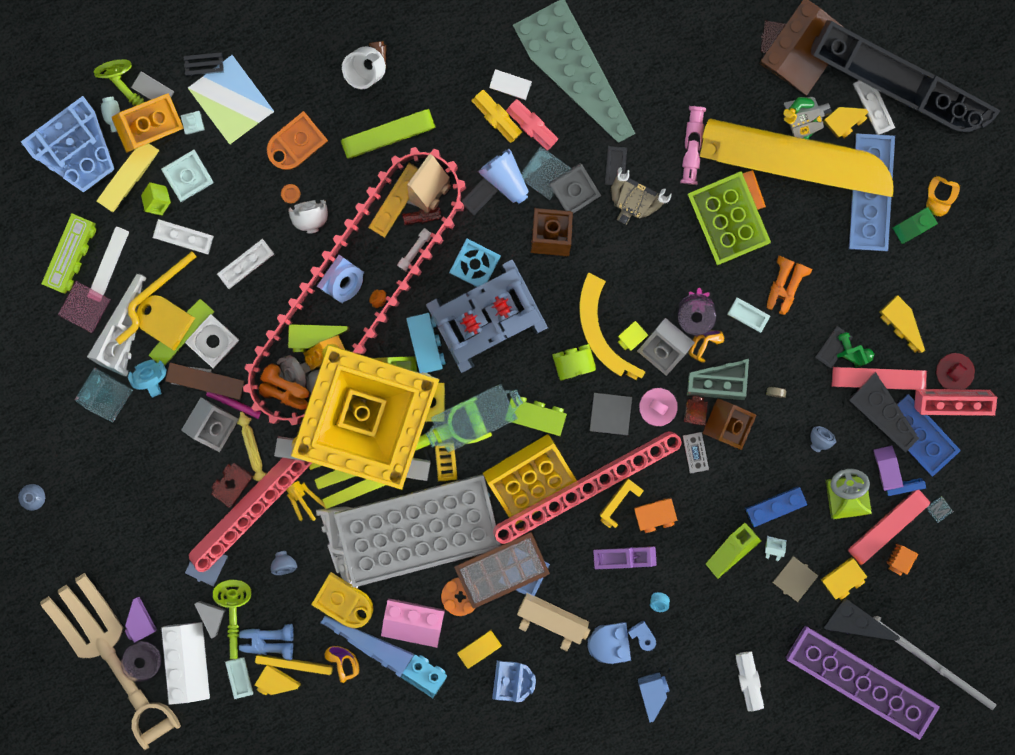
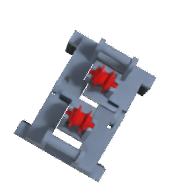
M513 259L500 266L503 272L502 275L445 305L442 304L440 298L426 304L461 373L474 367L471 357L529 327L533 329L535 335L548 328ZM512 289L515 290L525 309L518 313L519 311L508 292ZM484 308L492 321L489 324L482 312ZM455 320L466 341L459 343L449 324L450 321Z

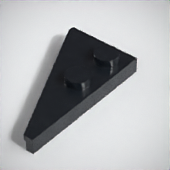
M846 598L824 627L827 631H837L885 640L899 641L901 638Z

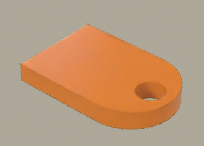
M303 111L270 139L267 146V154L269 160L276 167L290 170L298 167L327 143L328 140ZM277 151L284 153V159L281 162L274 160V154Z

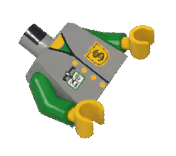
M798 97L794 101L784 103L786 109L784 111V116H786L784 121L789 123L794 137L809 139L816 131L824 127L822 117L832 114L829 103L818 106L814 97Z

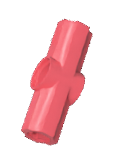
M518 99L506 110L520 124V128L531 138L533 137L547 151L558 141L557 136L545 126V123L535 113H531Z

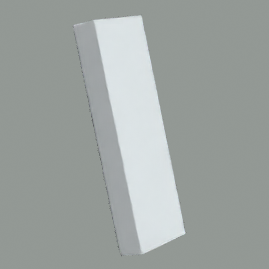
M861 81L853 83L864 109L868 110L867 116L876 135L895 128L879 91Z
M159 219L153 235L155 239L205 254H209L214 237Z
M261 239L217 275L227 288L230 289L272 257L274 253L266 242Z

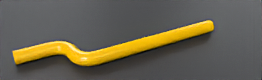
M192 251L129 303L128 315L132 320V324L115 339L119 345L133 335L139 327L140 322L135 312L136 307L194 260L196 255Z

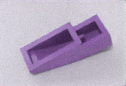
M655 546L594 550L595 569L656 566Z

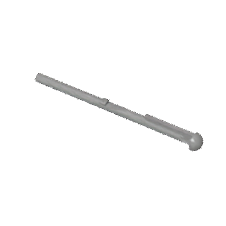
M874 616V617H873L875 620H877L878 622H880L881 617H879V616ZM880 622L901 637L899 641L895 642L991 710L996 707L993 701Z

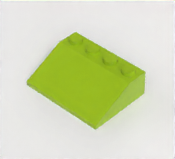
M742 171L688 194L717 265L771 243Z

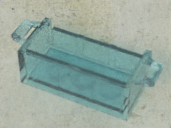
M500 384L431 417L434 426L425 434L432 447L445 446L449 453L517 420L515 411L523 402L517 389L514 391H504ZM510 393L516 405L515 408H512L506 394ZM433 429L437 430L442 440V443H438V440L433 432Z

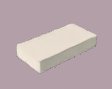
M495 69L489 88L526 100L532 81Z

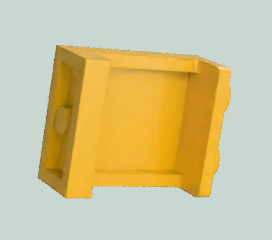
M628 478L600 513L602 517L601 522L609 528L611 526L617 527V522L611 519L610 516L627 493L631 490L640 497L644 491Z

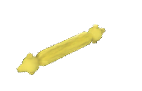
M240 412L237 424L242 426V435L252 469L256 472L253 479L259 482L267 473L262 471L263 465L253 430L249 426L251 418L246 416L244 412Z

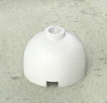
M315 200L294 205V210L289 208L292 224L302 231H307V233L319 231L318 228L325 224L328 216L326 201L320 200L321 204H316Z

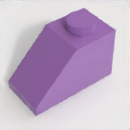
M140 597L133 600L125 625L127 628L125 630L126 635L130 640L133 639L134 643L157 631Z

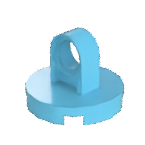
M148 360L138 364L135 367L136 371L133 374L130 372L128 375L131 386L137 390L148 389L151 397L160 395L161 390L158 383L166 375V368L162 361L155 363L154 360Z

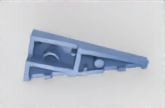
M325 616L321 621L322 624L334 630L336 634H340L348 639V642L365 654L382 663L381 665L396 672V675L401 677L414 655L409 651L358 629L347 627L328 616Z

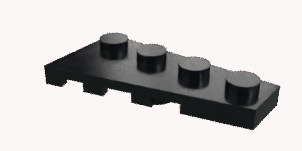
M874 372L849 401L904 452H907L919 437L904 417L877 373Z

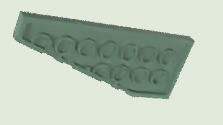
M559 0L513 25L530 59L613 139L619 143L635 134L565 0Z

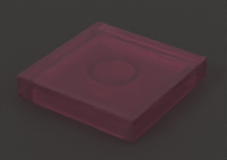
M76 281L58 315L93 333L111 299Z

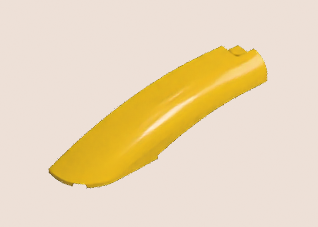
M709 119L705 126L700 157L791 178L893 197L891 173L881 159L869 152L715 119Z

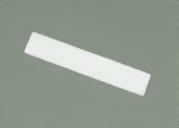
M119 227L115 228L89 291V298L101 302L129 231Z

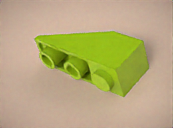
M744 523L728 537L708 560L706 565L719 578L757 546L761 540Z

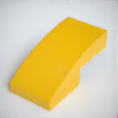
M490 630L457 654L467 669H469L502 645Z

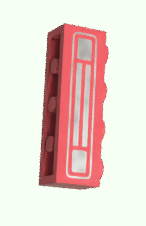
M916 389L914 408L921 415H995L997 396L990 390Z

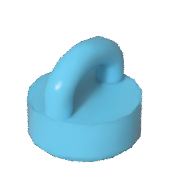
M661 592L653 593L650 607L657 612L668 610L669 597Z

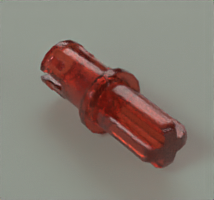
M440 208L431 209L429 213L424 210L421 211V209L417 212L403 213L405 226L420 222L424 224L425 221L441 218Z

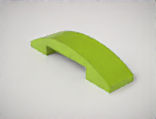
M199 299L187 311L195 320L176 350L174 351L162 342H159L149 356L157 363L162 361L164 366H166L187 339L215 311L203 300Z

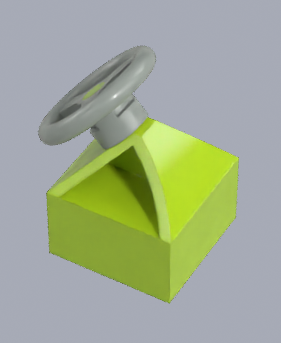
M845 469L836 473L832 479L826 480L832 519L872 514L868 492L870 482L866 474L856 469Z

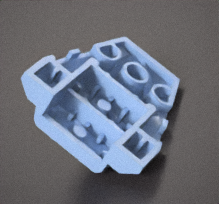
M84 96L80 97L21 141L34 159L39 160L82 192H85L114 170L95 111Z

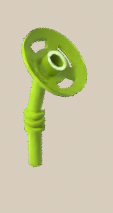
M129 60L109 61L94 70L96 77L109 78L129 99V103L132 102L133 106L145 103L143 98L140 99V96H137L136 93L133 94L120 79L121 75L132 67Z
M239 580L221 582L213 590L214 601L220 606L229 608L228 633L230 634H228V637H230V659H238L237 637H239V634L237 633L239 630L237 628L239 626L237 625V607L244 605L251 598L250 587ZM227 587H239L238 590L226 589ZM219 592H221V600L218 599Z

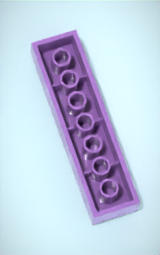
M804 626L786 656L787 661L919 740L939 709L936 703L807 626Z

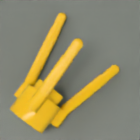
M297 481L286 490L289 493L287 496L291 500L300 521L303 518L297 506V500H299L313 521L316 519L302 498L306 495L304 491L326 509L324 502L309 490L305 483L301 485Z

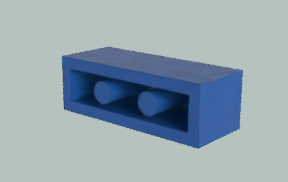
M797 486L749 506L745 510L752 526L756 527L802 508L807 503L801 488Z

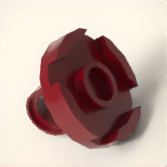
M952 353L945 355L936 366L937 381L945 389L963 390L974 379L975 369L973 363L963 354Z

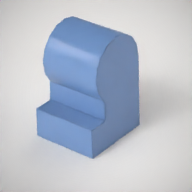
M644 620L627 630L632 639L636 636L638 637L639 645L643 650L650 651L655 647V637Z

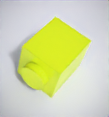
M635 321L618 336L620 339L618 343L624 350L629 349L631 351L648 334Z

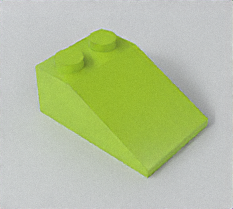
M289 325L288 348H293V352H306V349L312 348L319 342L350 331V327Z

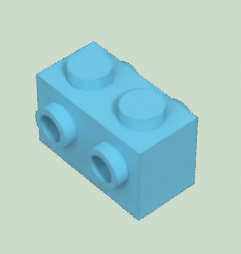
M414 655L402 673L401 678L431 698H434L446 680L447 675L444 674L445 671L442 668L430 665L425 657Z

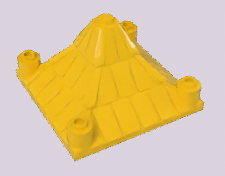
M327 344L322 351L323 360L298 435L292 441L291 456L402 489L439 379L430 376L428 373L414 372L341 349L335 344Z

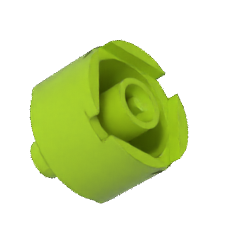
M589 344L578 347L579 351L577 348L565 350V355L563 352L552 354L560 380L596 370Z

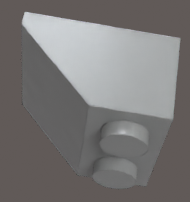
M665 318L637 352L667 376L695 342Z
M200 398L183 426L182 431L194 440L220 452L239 419L217 405Z

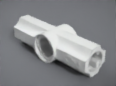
M752 651L736 654L740 673L738 676L741 690L744 692L747 711L763 709L764 704L760 692L761 684L758 671L755 669Z

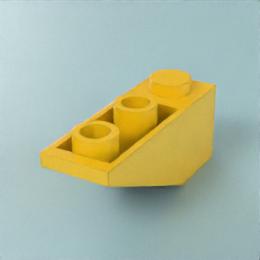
M898 295L895 296L880 311L882 314L880 318L887 325L891 324L895 328L894 332L901 339L905 338L909 342L907 345L912 351L922 353L925 349L912 309Z

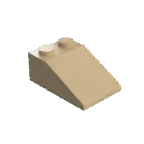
M431 154L428 155L407 184L409 201L429 213L431 209L434 210L438 206L440 196L442 194L445 195L451 187L450 177Z

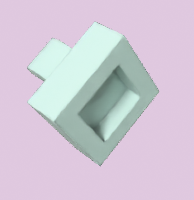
M200 111L181 115L186 135L205 130Z
M767 536L765 546L766 558L769 559L770 554L776 555V561H779L785 555L786 540Z

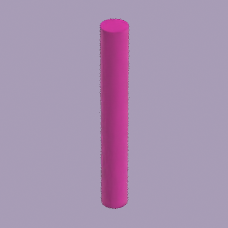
M211 392L206 394L208 397L259 419L262 413L260 411L254 412L251 407L227 396Z

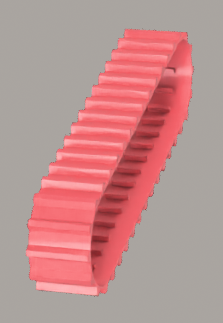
M414 147L411 148L409 155H405L402 158L397 156L391 158L393 165L387 173L379 172L378 177L381 181L377 187L368 188L367 193L370 196L365 204L358 203L356 205L358 211L356 217L353 220L346 219L344 222L347 227L342 236H334L333 240L336 245L332 251H324L322 253L325 261L320 268L313 267L310 270L314 275L308 284L301 283L299 286L302 290L301 295L297 300L292 298L289 300L288 303L291 309L287 315L279 314L277 319L280 324L275 331H267L266 335L269 340L265 346H257L255 348L258 356L253 364H246L245 366L249 376L248 384L243 386V390L250 393L254 401L253 411H262L267 414L270 423L275 424L279 423L280 420H289L291 425L301 424L304 414L298 416L297 412L292 413V417L289 418L279 416L280 411L273 413L264 406L266 404L264 400L260 401L256 389H259V387L255 385L256 372H260L258 366L264 356L269 357L270 353L268 350L275 340H281L279 335L287 324L291 325L293 323L290 319L297 309L302 310L303 306L301 303L309 293H314L313 286L320 277L323 278L325 275L323 272L331 261H335L334 257L342 245L345 247L348 245L345 241L353 230L357 231L359 229L356 225L364 214L369 215L368 208L376 198L378 200L381 198L378 194L386 183L391 184L392 180L390 177L398 168L400 170L404 168L402 164L413 159L415 162H419V158H427L429 154L433 155L437 161L447 167L445 170L447 174L452 172L455 176L457 184H453L454 190L458 189L457 201H452L451 206L454 208L447 219L445 217L441 219L444 223L436 235L431 233L430 236L433 239L426 249L419 250L422 255L414 266H408L411 270L402 282L398 280L397 284L400 286L391 298L389 296L386 297L388 303L381 313L376 312L374 314L377 316L374 323L369 329L364 328L363 331L366 334L358 345L356 343L352 345L355 348L353 353L364 354L367 351L364 343L369 337L376 338L378 335L375 331L376 326L379 322L386 323L388 321L386 312L391 306L398 307L400 303L397 297L402 290H410L411 287L408 281L412 275L419 276L422 273L419 265L424 259L431 260L433 257L430 253L431 248L434 244L441 245L444 240L441 234L446 228L453 229L455 226L452 219L457 211L464 210V204L460 200L461 192L466 189L464 181L458 180L456 175L458 167L454 161L447 163L444 159L440 158L439 150L433 149L431 153L419 152Z

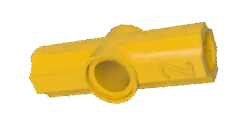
M484 90L471 100L485 115V119L495 129H498L510 143L522 133L519 127L509 118V114L499 104H496Z

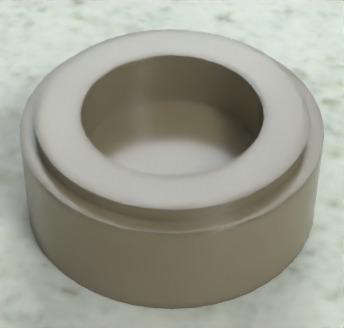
M769 387L767 388L766 395L785 398L786 390Z

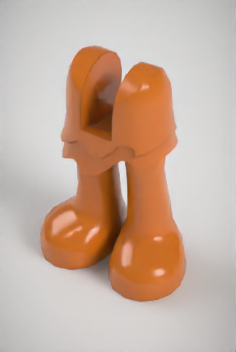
M778 256L777 263L780 266V271L776 283L773 281L767 308L772 310L776 304L777 297L781 298L784 301L781 304L779 314L784 315L793 303L800 281L804 276H809L812 269L796 263L787 290H785V282L795 262Z
M275 364L268 365L260 378L263 381L259 386L260 395L265 398L273 397L282 400L280 403L296 409H306L308 403L302 398L309 397L310 392L296 382L293 383L279 376L281 373L279 366ZM278 387L286 390V392L279 390Z

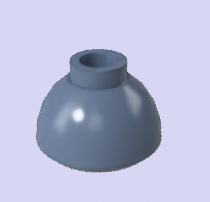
M814 427L811 431V448L816 452L827 450L836 443L835 436L824 427Z
M28 484L19 492V503L27 510H37L45 502V493L40 486Z
M286 551L277 552L271 564V573L274 575L291 573L296 570L297 564L291 556L287 555Z

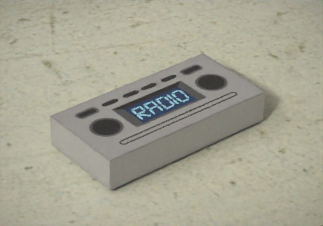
M702 432L683 435L690 473L709 470Z

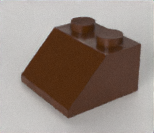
M535 208L531 253L569 256L573 212Z
M717 398L703 434L742 450L757 415Z

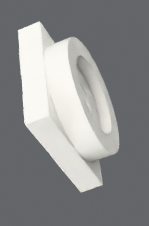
M210 314L185 343L212 368H215L239 342V339ZM210 335H216L220 340L216 348H210L207 345L206 341Z

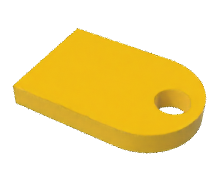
M156 295L147 297L142 301L136 312L139 317V327L174 351L195 320L193 316L167 299ZM151 306L150 314L145 315L146 307Z
M332 572L311 604L350 628L364 626L373 614V604L368 595L356 587L353 588L350 583ZM357 610H364L366 618L359 617Z

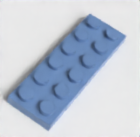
M856 134L855 149L869 152L881 159L893 178L895 136ZM852 190L849 249L888 251L891 211L890 196Z

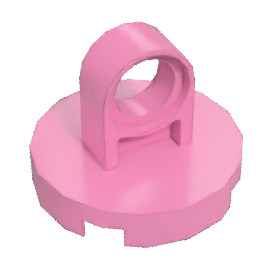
M654 388L647 391L639 403L641 416L647 423L654 426H664L670 423L677 413V401L674 395L662 388Z

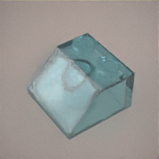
M94 367L75 401L85 409L114 422L133 390Z

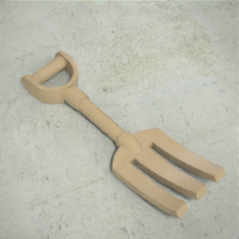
M83 573L76 578V583L100 616L108 630L107 632L103 631L94 617L67 585L60 588L58 594L82 627L90 643H86L73 624L49 596L42 600L40 604L65 636L78 657L92 658L101 655L102 659L106 660L136 710L132 719V731L139 744L146 750L149 748L148 744L172 728H180V722L168 706L162 703H149L141 689L139 690L113 648L119 641L124 627L96 587ZM157 708L167 715L166 719L143 734L141 733L139 718L145 709Z

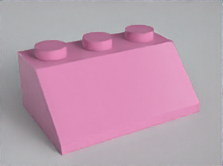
M388 599L381 636L437 648L445 610Z

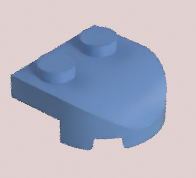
M626 622L596 627L588 638L590 655L601 663L614 664L631 661Z
M497 661L492 699L514 702L524 701L535 689V675L524 664Z

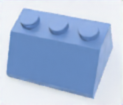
M660 673L638 678L649 722H654L667 699L666 692H669L665 676L661 677Z

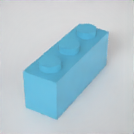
M430 313L407 318L419 372L428 373L443 369L442 365L446 363L443 353L439 354L438 346H441L439 335L434 333L433 328L437 326L433 317H430Z

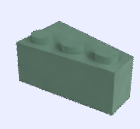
M749 359L689 373L687 395L745 400Z

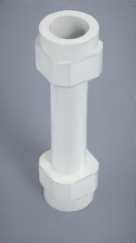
M425 228L421 231L417 242L406 257H402L397 264L404 271L409 269L408 266L412 265L411 261L425 242H429L431 239V232Z

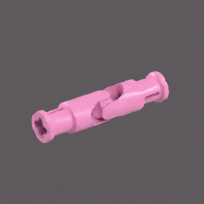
M689 106L690 121L687 123L685 148L688 151L683 158L682 167H684V172L680 183L698 185L696 181L697 169L700 167L698 150L700 151L702 148L704 133L703 115L706 108ZM691 133L698 134L700 143L695 140L688 141L689 135Z

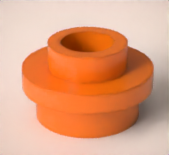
M376 289L371 294L369 302L374 308H379L385 304V291Z

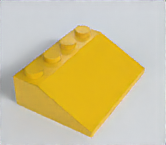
M549 434L483 473L488 485L509 518L577 481Z

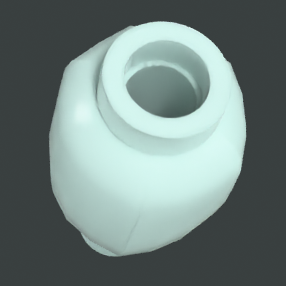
M114 97L103 98L101 111L104 121L110 125L111 132H116L117 129L111 117L120 113L119 104L114 100Z

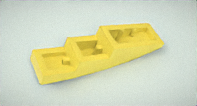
M151 144L135 149L105 188L97 202L111 212H114L134 184L139 181L159 150Z

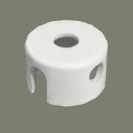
M365 46L358 48L345 57L342 63V72L344 78L351 86L358 89H366L383 77L386 65L380 52L372 47ZM366 59L373 62V68L370 70L364 66Z

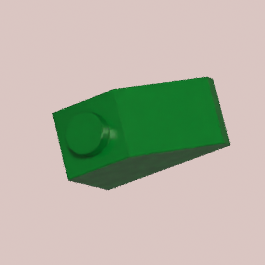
M927 207L892 229L901 244H904L938 223Z

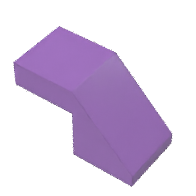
M893 446L874 449V456L879 467L880 480L884 491L903 487Z

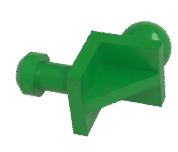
M846 332L839 335V341H842L845 351L837 354L838 358L843 357L854 363L855 368L873 360L874 353L871 349H863L862 345L852 348L849 333Z

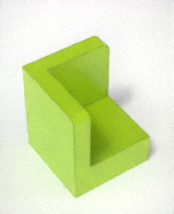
M149 182L141 195L145 212L163 215L171 203L167 187Z

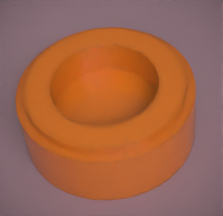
M288 184L283 187L281 197L285 202L293 204L300 199L301 192L297 186Z

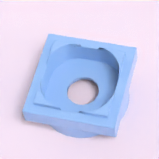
M338 255L317 287L343 304L344 301L351 299L359 291L363 282L364 272ZM344 277H349V281L341 288V280Z

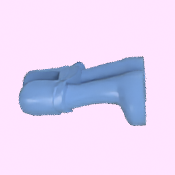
M286 624L281 630L246 629L240 631L239 638H252V645H239L240 651L259 655H267L266 652L282 654L285 660H292L293 643H266L264 641H293L292 624Z

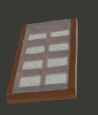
M531 532L454 566L473 609L550 574Z

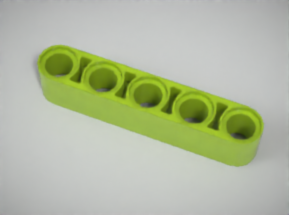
M427 109L341 140L346 157L349 159L427 132L436 127L430 110Z

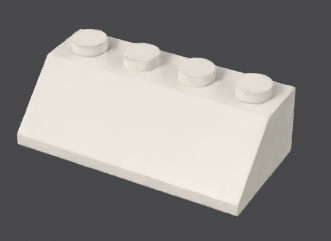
M203 622L163 626L162 638L169 704L209 699Z

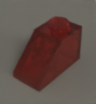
M693 396L692 400L687 399L684 422L705 425L708 402H703L704 398Z

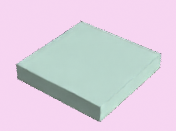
M195 150L161 169L180 202L214 183Z

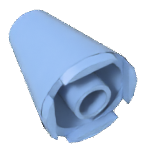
M510 149L502 152V156H496L478 172L511 202L517 201L519 204L527 198L526 194L529 191Z

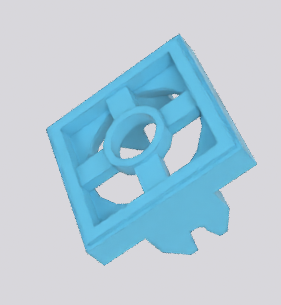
M466 238L449 273L479 287L489 281L501 255ZM470 250H479L475 257L468 258L464 256ZM484 253L489 259V268L482 263L481 258ZM475 258L481 262L480 268L477 270L471 269L469 265L470 261ZM461 261L468 265L469 270L466 275L461 269ZM481 270L486 273L481 278L472 279L474 272Z

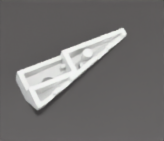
M139 274L135 276L87 356L100 366L123 376L128 374L126 368L128 359H131L130 347L131 341H134L135 333L120 345L115 339L132 324V320L128 315V306L141 293L142 283L146 280L144 276Z
M351 507L316 510L317 516L321 515L324 524L321 528L323 532L327 533L330 543L328 548L336 572L341 574L343 580L352 585L334 516L335 512L351 509Z

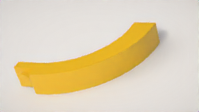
M588 273L581 292L580 320L583 333L591 350L606 367L619 376H622L624 370L628 371L627 376L635 380L638 377L642 378L645 371L620 358L606 343L599 327L597 315L599 296L606 281Z

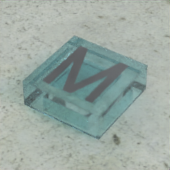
M942 496L927 507V510L937 523L953 512Z

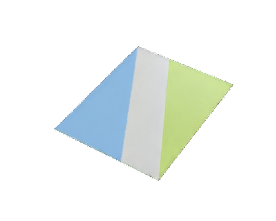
M233 55L223 61L224 73L206 74L188 87L229 144L233 143L274 112Z

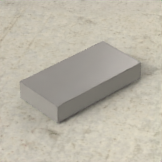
M140 72L131 87L150 100L169 93L171 98L174 94L173 90L143 72Z

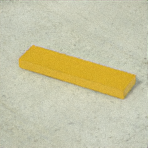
M408 163L368 228L385 238L409 200L407 184L419 168Z
M257 654L255 660L257 664L330 675L333 672V666L294 659L285 660L281 657Z

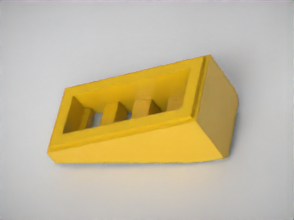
M448 439L440 443L436 442L435 453L438 481L457 480L454 440ZM450 447L448 450H439V448ZM451 454V457L440 458V455ZM450 462H452V465H446V466H441V465H440V463H450ZM453 470V473L441 474V471Z

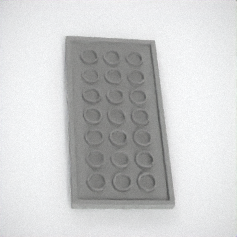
M483 474L334 513L353 588L479 555L501 545L493 534L496 523Z

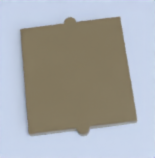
M793 556L773 583L782 589L784 594H788L798 602L818 575L810 570L807 564L801 563Z

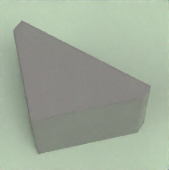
M199 601L194 605L212 639L218 634L226 609Z

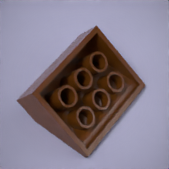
M803 0L759 64L807 96L828 66V63L811 55L813 41L815 37L819 36L827 20L833 21L840 26L842 25L811 1Z

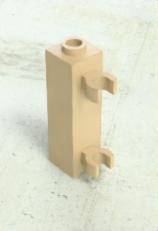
M526 593L518 609L517 615L523 617L519 629L526 632L531 621L564 637L560 648L568 651L572 641L580 644L582 639L586 640L590 629H588L589 621L529 593Z

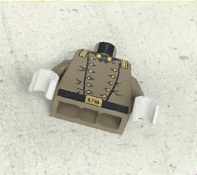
M622 168L618 169V176H616L611 186L614 206L621 209L617 218L619 222L627 225L631 216L639 219L647 217L657 211L664 203L669 202L671 194L667 197L663 195L666 189H662L659 194L630 179L629 170H627L626 174H621Z

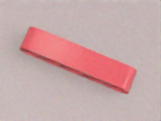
M833 367L832 386L861 387L876 372L887 389H926L927 371Z
M920 490L911 492L848 549V552L860 565L864 564L927 508L931 502Z

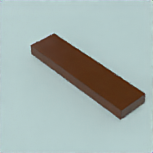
M174 363L169 364L165 380L166 382L239 400L241 399L245 383L243 380Z

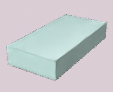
M739 298L735 299L728 312L729 316L760 333L770 318V315Z
M245 657L226 661L234 699L253 695Z

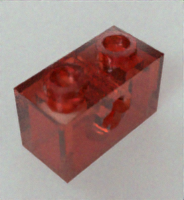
M237 463L228 464L222 472L224 474L222 480H217L211 488L214 490L211 495L228 507L234 505L254 476ZM233 479L235 481L233 484L236 485L235 488H228L227 480L231 481Z

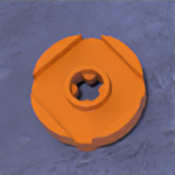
M459 577L449 581L444 586L441 594L444 608L456 616H465L472 613L474 609ZM474 585L475 588H476V590H477V592H478V595H479V597H480L479 590H478V588L476 587V585ZM459 591L466 595V599H462V602H458V599L455 598V594H459Z

